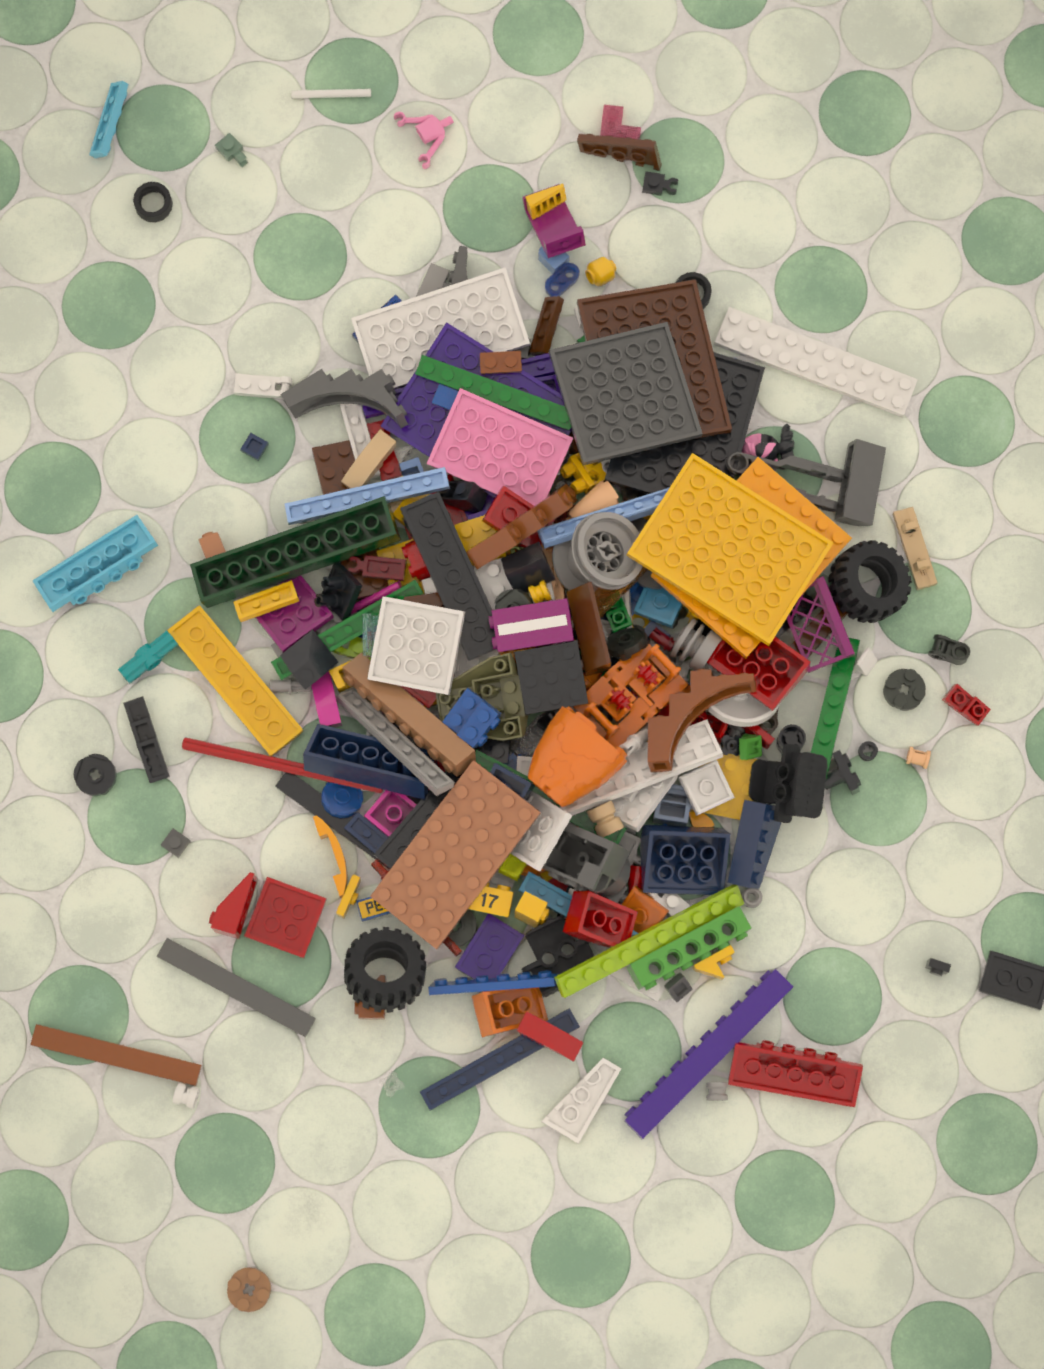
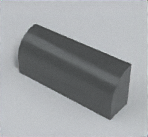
M859 439L848 443L843 469L845 475L844 481L840 486L839 505L837 506L838 510L835 514V521L854 526L873 525L886 447Z

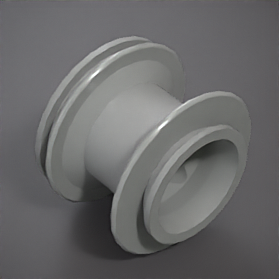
M613 512L594 513L585 517L576 526L572 540L554 545L552 562L558 579L568 591L585 583L592 582L596 599H601L609 595L613 590L627 586L642 569V565L626 556L640 533L628 519Z

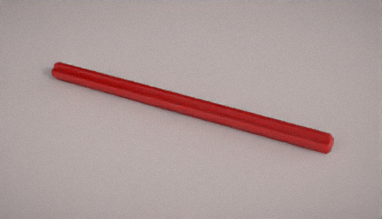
M187 737L182 742V749L376 793L383 792V789L304 771V764Z

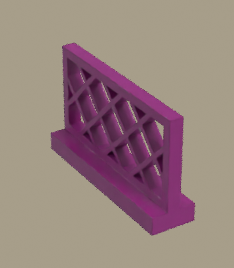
M824 576L816 579L809 587H815L817 592L814 602L803 598V593L798 599L795 609L791 610L793 612L792 616L788 615L786 618L800 654L808 659L811 652L822 656L819 664L810 667L808 673L845 658L855 656ZM818 597H819V600H820V602H821V605L818 604V603H816L817 600H818ZM801 600L812 604L808 615L797 611ZM815 606L823 608L825 612L821 621L811 617ZM796 613L806 617L802 629L793 625L792 621ZM826 617H827V620H828L829 624H827V623L824 622ZM809 619L820 623L816 634L805 630ZM822 625L828 626L832 630L829 640L818 636ZM795 629L801 631L800 634H799V636H798V634H797V632H796ZM803 632L814 637L810 648L803 646L800 642ZM833 637H835L837 643L832 642ZM817 638L828 642L823 654L812 649ZM830 644L839 647L842 655L835 658L827 656L826 653Z

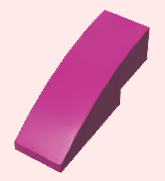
M328 671L311 686L320 724L339 727L342 726L331 675Z

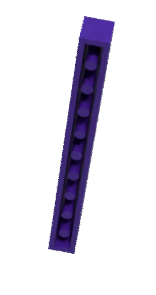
M776 969L772 973L768 970L760 978L762 983L758 987L753 985L745 993L748 997L743 1002L738 1000L730 1008L733 1012L728 1017L723 1015L715 1023L718 1027L713 1032L708 1030L700 1038L703 1042L698 1047L693 1045L685 1053L687 1058L682 1063L678 1060L670 1068L672 1073L667 1078L663 1075L655 1083L657 1088L652 1093L648 1090L640 1098L642 1103L637 1108L632 1106L624 1114L627 1117L624 1122L641 1139L735 1047V1043H739L793 988Z

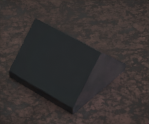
M536 542L501 558L505 575L513 589H522L528 593L529 586H537L543 580L546 584L556 580L540 542Z

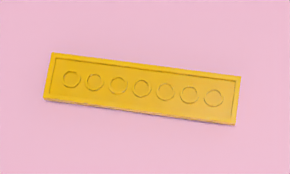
M200 605L167 630L270 756L273 757L304 732Z

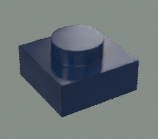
M250 433L240 450L242 453L259 461L269 443Z

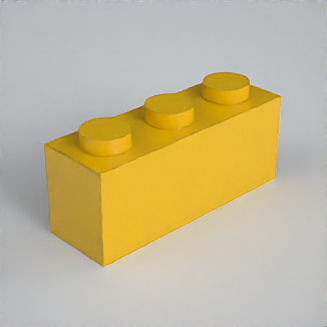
M524 891L515 909V918L536 928L545 923L549 916L548 903Z

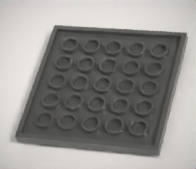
M667 322L549 350V356L583 466L702 437L703 433Z

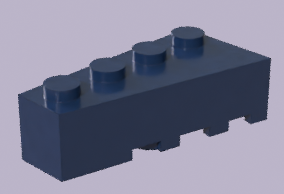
M744 800L727 883L760 889L782 823L774 820L775 805Z

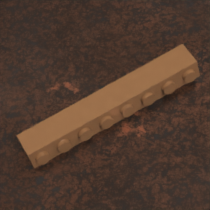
M360 653L343 666V679L345 683L350 687L353 686L362 698H367L377 711L381 710L391 723H396L403 734L411 736L416 745L427 750L433 760H438L442 763L447 772H452L458 777L465 772L473 760L476 761L475 750L401 686L368 680L371 661L365 655Z

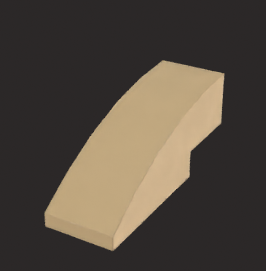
M380 429L341 480V483L349 489L366 485L396 448V441Z

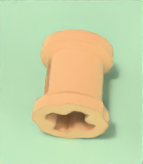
M910 746L906 757V764L912 763L927 769L931 751L927 750L924 752Z

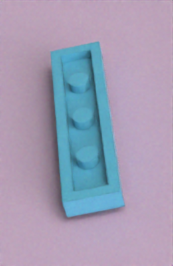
M124 81L114 82L110 85L89 153L93 158L106 157L111 149L110 144L116 132L117 121L121 116V108L127 97L129 84Z

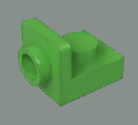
M742 735V738L739 739L741 760L762 756L761 735Z

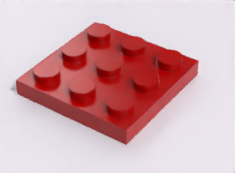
M267 877L244 937L304 959L327 898Z

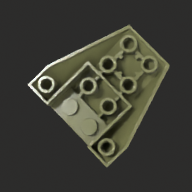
M511 653L489 657L454 678L450 695L436 693L441 722L464 691L470 688L502 713L499 717L501 721L494 730L490 729L486 736L489 739L506 741L524 737L528 715L525 714L517 665Z

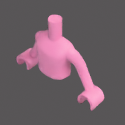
M396 112L394 119L402 118L397 123L399 127L404 126L405 123H418L415 128L422 142L427 144L435 140L428 152L421 154L418 159L419 162L426 160L427 162L422 165V168L428 169L430 167V158L445 138L444 128L454 123L452 117L448 116L439 121L434 115L405 117L403 112Z

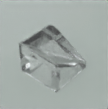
M411 445L394 451L398 465L399 463L417 458L416 450Z

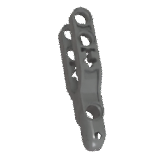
M742 452L733 453L727 458L726 467L731 473L741 476L755 461L757 456ZM789 456L779 461L759 457L774 471L782 467L832 482L842 483L844 481V470L796 456ZM735 459L739 460L737 469L733 468ZM795 488L818 509L837 512L839 502L827 499L824 495L816 496L806 493L805 490Z

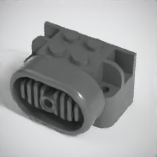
M568 823L542 869L549 872L548 876L557 879L567 886H572L579 891H590L603 897H609L620 892L628 882L630 876L628 857L630 852L608 839Z

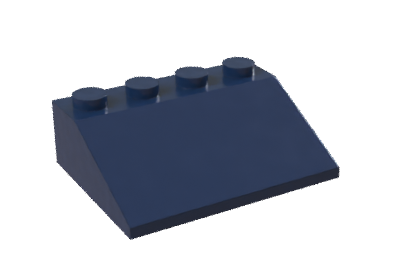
M643 825L640 843L642 892L713 895L725 889L731 834L724 828Z

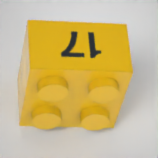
M488 883L469 908L470 910L509 917L514 892L510 891L511 887L498 884L497 888L489 887L490 883Z

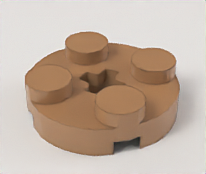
M256 1268L240 1269L233 1274L228 1282V1298L231 1304L240 1311H257L266 1305L270 1297V1280L264 1272ZM247 1283L250 1286H255L252 1296L243 1292L246 1289L245 1285Z

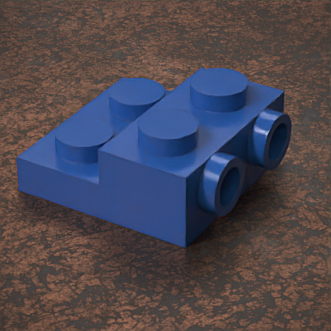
M467 688L442 722L456 732L457 736L471 747L477 748L487 741L488 736L486 735L490 729L494 730L501 721L499 717L502 713L470 688Z

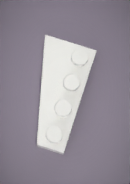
M602 1058L541 1122L574 1142L579 1143L622 1068Z

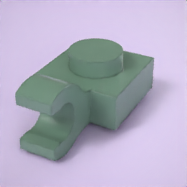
M230 132L215 144V148L228 162L234 158L241 167L248 163L247 157L241 152L243 146Z

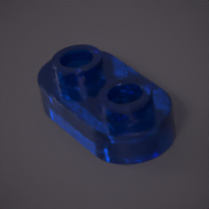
M565 263L545 282V292L550 297L561 296L575 284L580 275L578 266L574 263ZM567 273H572L573 276H572V277H567L566 274H567ZM552 286H557L558 289H557V290H552L551 287H552Z

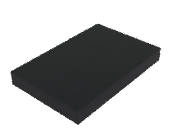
M990 950L978 992L1040 1011L1044 1001V967Z

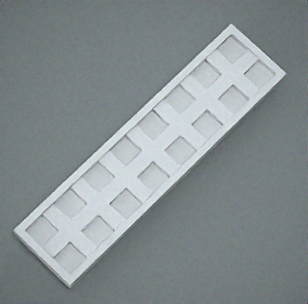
M706 719L691 725L686 729L674 754L672 771H650L647 742L643 744L641 749L632 752L630 756L626 757L627 762L614 776L609 778L605 784L574 803L560 808L573 816L722 758V750L708 720Z

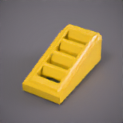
M563 183L525 196L527 209L532 220L566 201Z

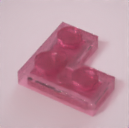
M604 104L600 136L609 135L619 138L630 137L632 139H640L641 127L622 125L624 107Z

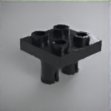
M334 562L329 576H324V581H321L323 591L321 594H316L317 598L314 599V603L317 607L329 606L341 620H345L350 617L363 585L341 562Z
M840 750L832 753L837 769L828 773L825 783L826 790L844 782V784H847L852 795L860 792L858 786L861 785V782L856 772L851 773L849 768L852 765L847 754H842Z

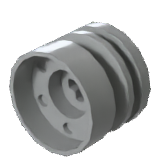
M693 618L679 633L670 655L675 658L681 650L683 654L679 661L683 662L688 656L692 657L689 667L696 671L704 669L708 659L722 638L713 630L706 636L702 635L705 628L704 624H701L697 631L694 630L698 620Z

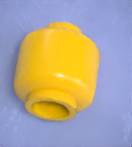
M600 257L587 265V270L585 271L586 278L590 284L598 287L614 280L616 265L612 260Z

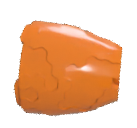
M562 706L548 725L535 749L528 771V779L560 807L570 805L601 787L627 762L625 759L627 754L622 748L614 747L595 731L597 727L592 721L580 712L575 713L570 706L566 708Z

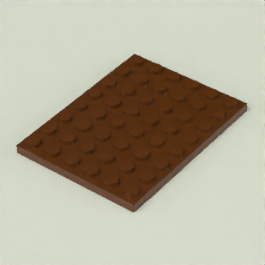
M696 279L577 299L585 341L667 322L703 433L702 437L732 431Z

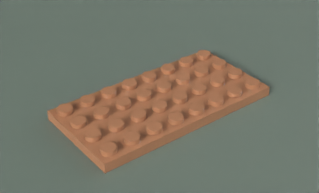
M473 760L370 897L435 949H438L540 816L541 812Z

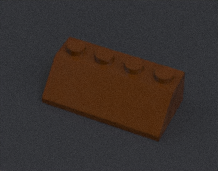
M588 582L566 592L571 614L572 630L575 631L576 635L574 641L578 643L582 671H584L585 676L607 672L611 666L592 582Z

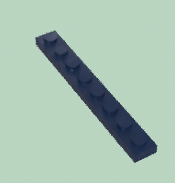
M570 1008L546 1021L568 1034L580 1028ZM520 1035L420 1091V1094L431 1111L541 1050L544 1046L524 1035Z

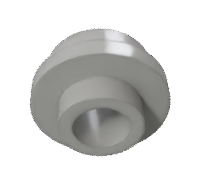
M746 888L742 892L741 896L746 907L755 908L761 904L762 893L759 889ZM753 894L755 901H749L748 895Z

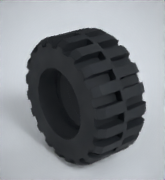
M876 540L859 542L840 554L830 568L832 573L829 574L828 579L831 582L829 590L830 593L834 594L833 600L835 604L838 603L840 605L839 609L843 613L847 612L849 618L853 620L858 618V622L865 623L868 621V623H876L877 621L884 620L899 611L906 604L907 596L911 593L909 584L912 583L911 576H908L910 571L908 565L905 566L904 558L902 555L898 556L897 550L893 547L888 548V544L884 542L878 543ZM860 566L871 569L878 576L882 587L880 598L868 594L861 586L858 577Z
M383 927V930L373 928L368 934L367 932L360 934L359 940L357 938L353 940L351 947L346 952L344 983L347 985L348 993L350 995L353 994V1000L356 1003L362 1002V1007L366 1009L374 1008V1012L381 1013V1010H386L387 1013H390L395 1008H398V1010L404 1009L406 1003L411 1005L415 1001V996L420 995L426 974L424 950H420L421 945L417 940L412 941L410 934L406 933L404 935L401 933L402 930L395 928V931L389 930V927ZM390 958L400 963L405 969V973L397 980L382 982L370 977L365 971V967L375 959Z

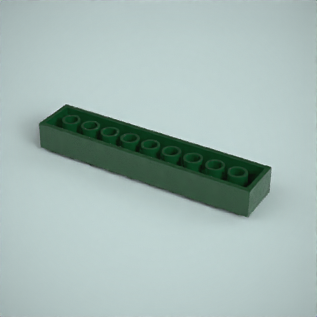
M383 496L192 563L190 567L200 601L204 606L210 608L333 565L334 562H341L350 559V557L401 541L390 503Z

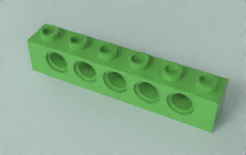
M740 906L629 964L627 970L638 990L645 988L647 991L657 985V980L663 978L665 981L676 975L674 971L679 968L684 971L694 965V960L699 958L702 961L712 955L711 951L715 949L720 951L728 947L730 941L736 939L738 942L748 936L747 932L752 928ZM722 926L729 927L731 934L725 935L722 931ZM705 935L710 936L712 938V945H708L705 943ZM686 945H691L694 948V955L686 952ZM667 956H675L677 963L670 964ZM649 965L657 966L658 974H652L649 970Z

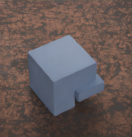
M673 784L655 808L652 823L667 824L668 826H687L689 811L693 810L681 785Z

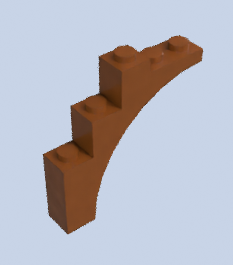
M567 483L515 520L471 547L466 553L478 570L573 507V504L578 501L574 489L569 487Z
M711 669L690 671V693L678 692L676 694H669V716L658 715L648 718V765L650 771H672L674 754L681 737L690 724L709 707L739 694L756 692L754 673L713 676Z

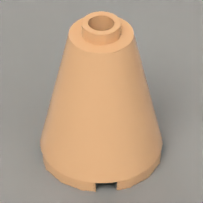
M602 480L567 513L568 518L566 520L619 504V496L608 481L604 482Z

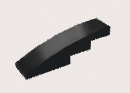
M144 696L123 702L149 783L170 777Z

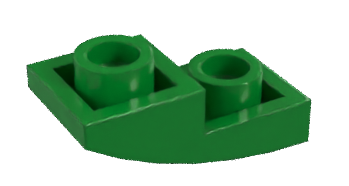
M619 591L600 599L614 633L633 625Z

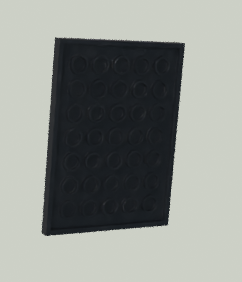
M714 352L732 431L610 459L604 482L608 481L612 485L646 495L669 488L692 453L734 479L735 474L727 469L726 460L731 454L742 451L765 367ZM735 459L734 461V469H737V465L739 462L738 459Z

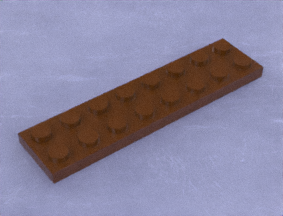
M350 440L312 448L322 494L349 489L341 483V480L355 462ZM378 548L355 557L361 561H364L365 555L378 557L377 551L380 549ZM350 559L341 561V564L347 570L357 567V563L351 562ZM363 571L352 574L363 585L357 600L364 599L389 586L387 580L363 577Z

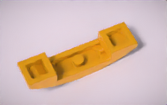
M316 815L313 816L319 837L320 839L329 837L341 872L333 876L339 896L342 899L348 881L345 857L332 830Z

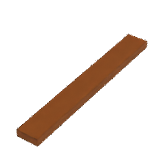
M38 1024L35 1026L30 1044L31 1046L197 1086L202 1067L200 1064Z

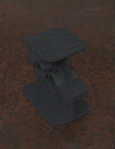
M784 744L781 762L756 760L752 764L748 791L750 798L756 802L775 804L774 820L777 822L790 823L792 816L818 818L823 809L828 768L827 759L823 755L809 752L800 753L799 746Z
M564 916L555 917L525 933V938L537 961L521 968L522 972H531L532 975H539L538 972L551 971V974L558 973L559 975L594 957L588 944L590 942L581 939L575 941L573 936L563 932L565 925ZM565 944L572 945L574 948L573 953L565 955L561 950L562 946ZM550 953L554 956L555 960L552 964H545L542 957ZM557 984L550 987H539L543 998L559 991Z

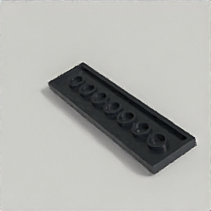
M439 491L401 507V513L444 608L465 612L460 644L468 661L494 651L492 637H495L494 628L491 629L489 624L492 608Z

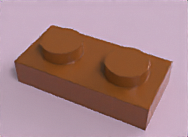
M521 351L480 353L481 375L522 372Z

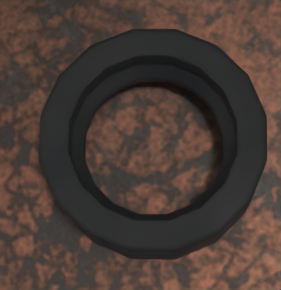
M150 181L143 183L134 193L133 203L136 212L141 219L147 222L162 221L172 211L173 202L170 192L159 182ZM151 192L162 194L165 200L164 206L155 212H147L141 205L142 198Z
M687 272L681 275L675 283L696 279V282L702 286L704 296L701 299V303L704 309L709 304L712 293L709 280L697 272Z

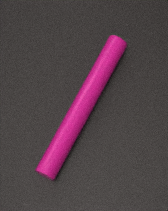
M397 581L373 595L356 602L351 614L401 588V582Z

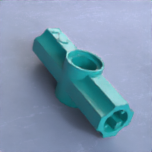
M166 630L150 644L147 643L135 652V656L121 666L118 671L131 684L144 672L158 666L162 658L177 647L178 643Z

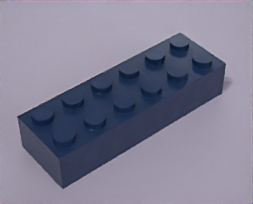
M317 724L303 753L304 771L424 800L429 790L375 737ZM419 748L432 762H434L438 766V760H433L428 754L427 750Z

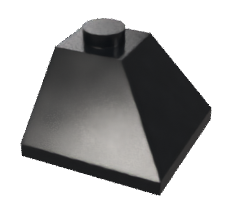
M313 629L280 655L290 672L305 690L339 662Z

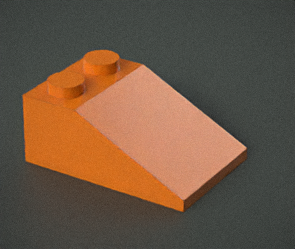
M539 987L485 991L472 996L482 1037L518 1029L526 1011L544 1021L548 1020Z

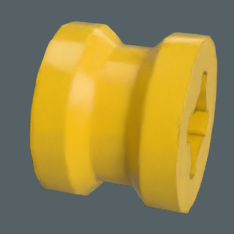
M544 580L539 582L537 586L528 587L534 603L552 600Z

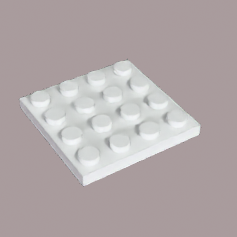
M383 596L367 679L450 695L465 612Z

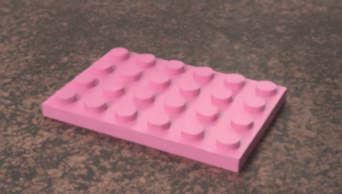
M460 388L427 464L437 469L445 467L448 474L466 482H475L480 488L495 495L498 494L501 487L505 486L535 506L548 497L573 441V437Z

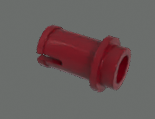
M658 627L649 636L650 639L663 647V651L667 650L670 652L674 646V637L670 638L659 630Z

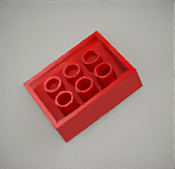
M776 636L769 646L760 642L746 659L722 639L707 661L708 665L721 674L739 675L740 673H754L756 692L748 694L772 711L799 683L809 670L811 663Z

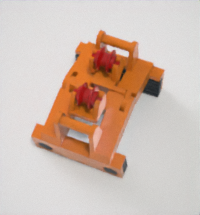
M648 642L646 648L633 654L630 659L618 661L586 691L588 704L573 707L576 712L582 713L597 727L595 731L614 747H619L626 742L631 734H636L648 724L649 717H655L669 705V694H676L678 692L690 693V685L679 675L681 668L679 666L676 667L659 649L660 646L658 644L652 647ZM627 687H629L639 697L637 700L634 697V695L627 689ZM602 706L617 722L628 712L629 714L618 725H613L598 708Z

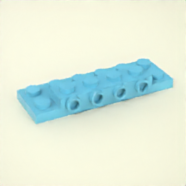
M136 515L32 581L51 611L54 612L68 602H71L72 605L84 603L87 600V596L94 592L99 593L103 591L105 585L111 581H119L125 572L138 569L140 563L143 562L141 556L158 545L139 516Z

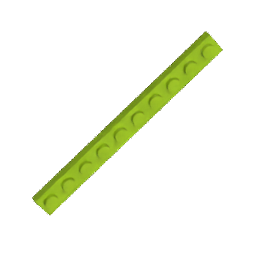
M732 884L554 977L561 996L566 998L732 909L742 906L744 901L738 885Z

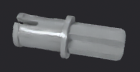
M291 678L289 680L270 679V690L272 693L289 692L291 694L292 692H310L312 686H309L305 690L297 680H291Z

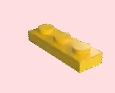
M291 580L236 600L233 603L240 622H244L299 602V598Z

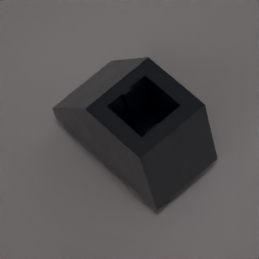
M448 481L450 489L439 491L444 503L468 512L482 511L488 495L475 482Z

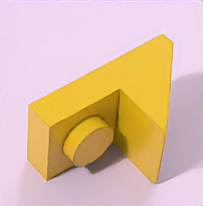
M729 945L693 965L692 968L696 972L723 980L725 977L717 963L720 962L723 965L731 961V955L735 951Z

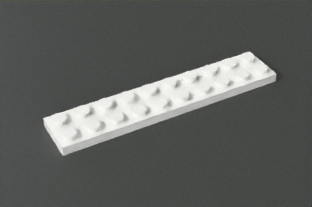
M731 307L728 308L714 342V345L902 418L918 379Z

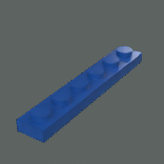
M551 971L538 972L539 975H530V972L518 973V976L509 977V974H499L497 978L481 975L473 980H468V977L455 978V981H447L446 978L434 980L428 987L429 995L550 987L557 984L554 977L558 976V973L551 974Z

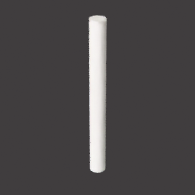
M371 89L292 90L291 94L292 99L371 97Z

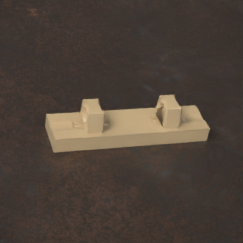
M909 507L893 512V518L916 590L937 585V579L914 508ZM911 529L915 530L914 532L907 533Z

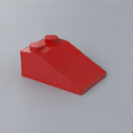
M250 872L217 906L216 912L212 911L209 924H211V929L215 933L240 939L258 881L255 873Z
M574 891L563 932L578 939L611 948L631 938L638 912L590 891Z

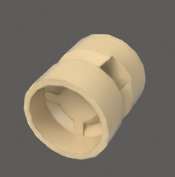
M612 800L587 811L590 820L597 823L594 829L598 836L605 837L624 828L620 817L614 816L616 808Z

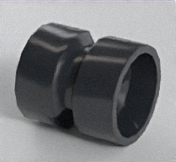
M793 724L785 726L776 739L777 749L782 754L783 745L792 744L799 746L801 750L806 742V734L800 726Z

